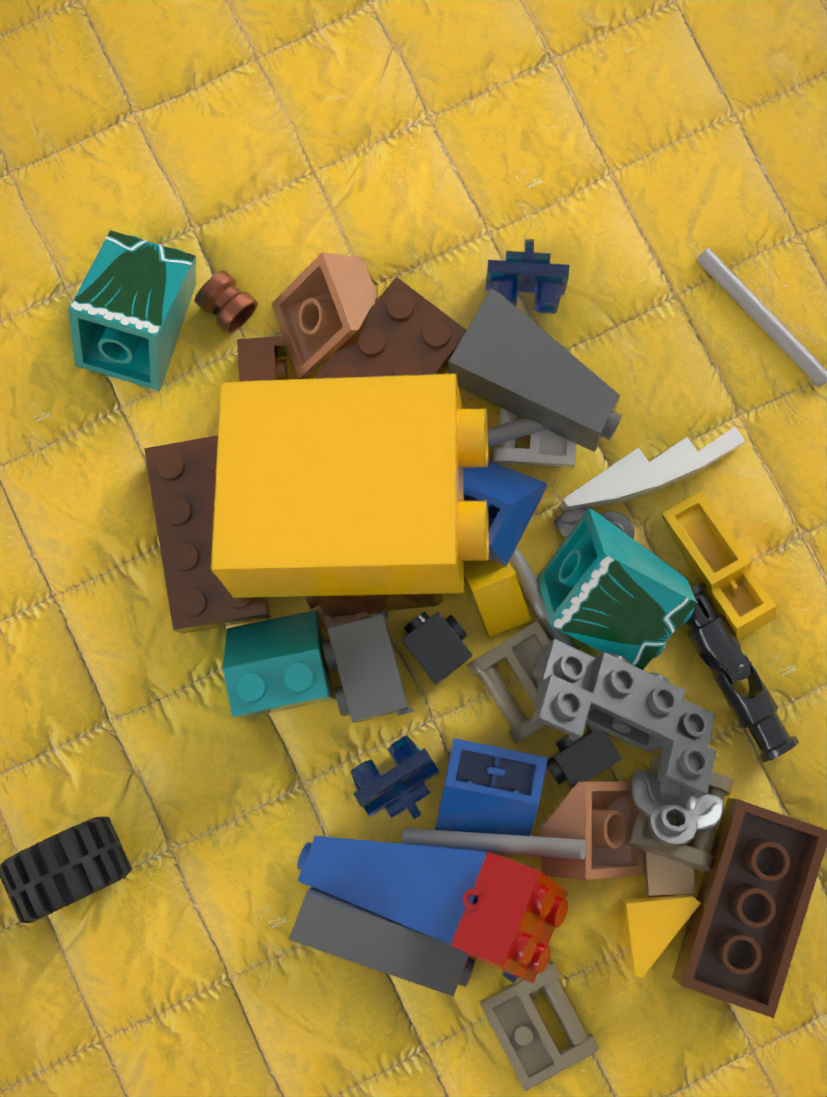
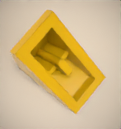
M491 559L463 561V579L489 638L531 621L517 575L510 562L505 566Z
M680 894L620 899L628 966L641 979L700 905V902L693 896Z

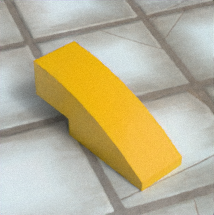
M701 491L662 513V518L699 584L704 581L707 586L705 593L718 615L725 616L738 640L775 619L777 605L751 570V560Z

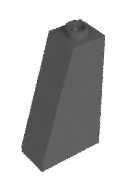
M490 289L449 360L448 374H456L459 388L522 418L533 420L545 429L595 452L602 438L611 440L620 423L622 415L616 413L620 395L503 295Z
M310 887L305 895L289 940L451 996H454L458 984L464 987L467 986L475 964V959L468 957L469 955L452 947L450 944L313 887Z

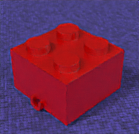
M487 852L473 889L467 890L463 895V903L466 908L451 946L483 964L534 984L537 974H541L549 962L551 949L548 945L555 927L561 926L568 910L566 897L568 892L537 869ZM471 895L478 897V902L474 905L469 902Z

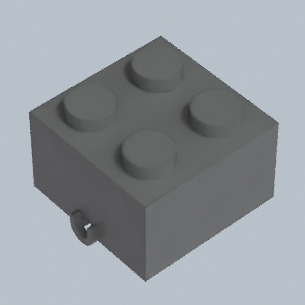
M388 612L329 628L327 630L330 640L322 642L329 670L331 669L332 672L338 670L342 686L334 688L341 716L350 715L352 723H359L396 712L398 716L414 712L413 707L409 708L388 633L385 618L389 617Z

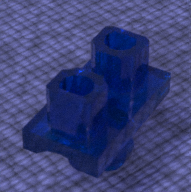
M525 238L523 251L506 250L505 261L488 260L485 290L493 289L499 292L514 306L517 304V292L534 293V311L555 314L558 310L561 295H565L569 279V265L550 264L551 254L534 252V239Z
M403 736L387 749L397 764L393 769L382 775L371 759L364 761L351 770L352 778L358 790L353 794L359 805L365 809L370 817L383 808L386 809L391 818L406 809L414 820L422 816L416 803L431 794L424 782L440 772L425 748L420 750L408 736Z

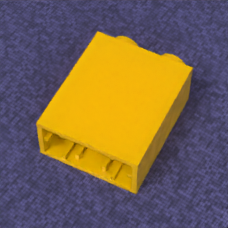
M456 374L221 382L211 570L233 598L463 593V561L488 560L489 556L487 501H463V468L488 467L486 408H462Z

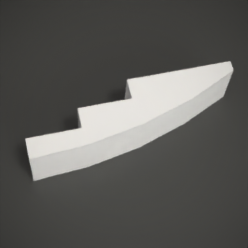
M733 427L697 452L686 437L651 462L637 448L565 497L559 507L563 512L578 508L592 509L613 505L656 492L697 474L734 452L745 442V439L737 428Z

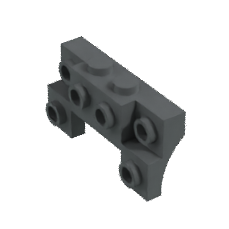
M556 639L542 647L535 671L538 691L531 723L539 725L543 722L567 733V739L573 742L582 737L585 724H588L649 753L661 748L657 780L661 782L670 780L692 790V796L696 798L707 795L717 752L709 748L716 714L684 700L686 690L671 684L665 676L641 670L631 665L623 656L604 652L595 658Z

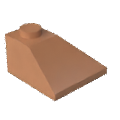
M322 252L271 303L298 379H307L359 330L377 298L376 290L363 258Z
M582 781L574 786L542 826V837L585 840V858L569 859L541 856L542 873L546 876L582 880L644 875V850L628 845L637 812L632 799V781Z

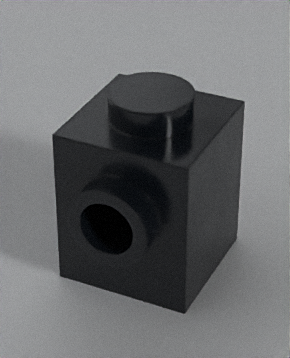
M424 611L404 627L408 635L402 639V643L435 686L473 656L462 642L468 635L452 615L444 619L438 611L429 617Z

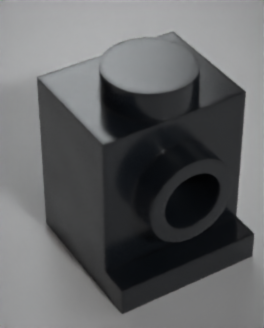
M585 724L589 732L582 735L578 740L574 742L568 740V735L555 743L559 751L550 756L546 766L559 785L566 781L570 788H574L578 782L588 781L622 759L604 731Z

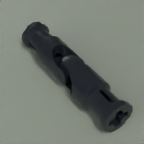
M703 581L691 588L697 604L691 617L686 622L690 630L688 637L706 665L711 667L713 677L742 728H748L760 748L761 754L759 758L762 763L768 762L794 748L799 741L796 736L789 735L776 713L779 708L749 658L742 653L741 645L725 616L718 615L705 593L707 586ZM747 678L749 693L744 698L732 688L731 684Z

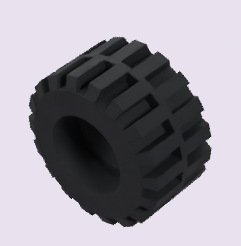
M95 817L44 839L5 859L0 865V878L19 922L33 923L126 878L132 867L110 818Z

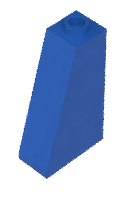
M315 836L313 843L307 842L299 856L297 868L302 871L298 881L451 945L466 908L463 903V895L467 890L473 889L487 852ZM471 895L469 898L470 904H476L478 897Z

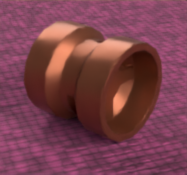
M225 270L212 276L200 288L194 300L204 312H211L213 315H217L216 323L226 334L239 329L253 315L258 306V302L248 292H239V289L236 287V280Z

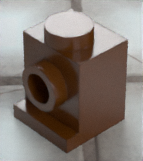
M283 336L237 339L239 382L288 380L286 359L278 360V357L287 356V347Z

